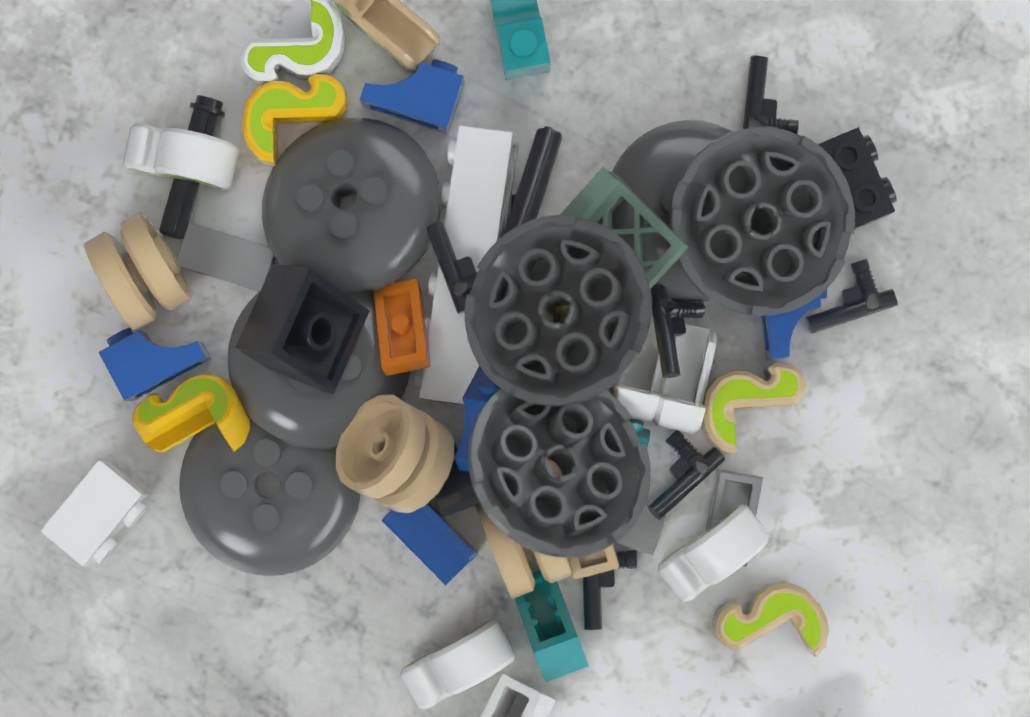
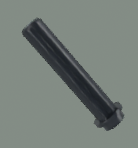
M197 95L195 103L190 102L189 108L193 109L188 130L214 137L219 117H225V112L221 111L223 102ZM178 178L173 179L159 228L161 234L175 239L184 238L200 187L199 182Z
M545 126L536 131L503 236L515 227L538 217L562 141V134L552 127Z

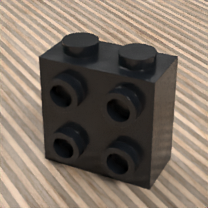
M857 127L818 144L837 163L849 185L855 210L854 230L883 219L895 212L893 203L897 202L894 188L887 177H880L874 163L879 159L878 153L869 135L863 137L860 128Z

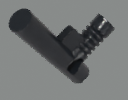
M750 56L743 129L749 128V120L754 118L761 123L762 127H778L779 129L798 134L799 120L777 119L778 102L774 99L764 98L768 57Z
M437 222L429 225L427 232L457 314L465 313L467 294L470 295L478 272L475 269L472 258L467 256L457 260L444 223ZM456 283L467 284V288L461 296L456 294L454 288Z
M868 259L850 264L858 284L841 292L844 305L806 317V323L811 334L898 306L893 289L878 292V289L875 287V280L872 279V271L869 270ZM869 295L874 296L879 301L878 307L873 309L867 307Z
M654 285L650 289L652 317L662 377L674 378L681 375L674 336H682L686 333L684 318H702L705 314V305L702 300H668L666 287L664 285ZM661 307L665 309L666 314L661 311Z
M676 430L666 439L665 442L671 449H674V452H677V455H680V459L669 468V472L677 480L648 506L649 511L655 518L661 520L725 461L724 455L716 447H712L706 454L702 455L700 452H697L696 448L694 449V446L691 445V442H688L687 438L684 439L685 436L679 430ZM696 462L706 464L708 469L700 473L696 467Z
M636 550L616 552L619 562L618 569H624L625 567L627 569H637ZM614 570L583 577L584 630L602 629L601 587H613L615 585Z

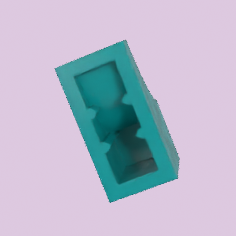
M490 0L505 80L550 72V57L537 0Z
M541 570L532 573L535 579L534 591L514 599L545 682H548L589 665L558 582L549 583L544 579Z

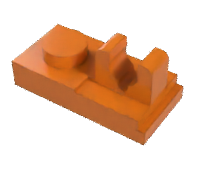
M418 279L392 283L381 289L374 290L381 367L385 375L389 376L431 367L422 290Z

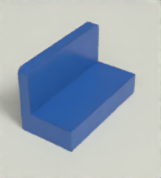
M429 502L424 507L411 513H400L392 510L381 520L445 586L478 555V552Z

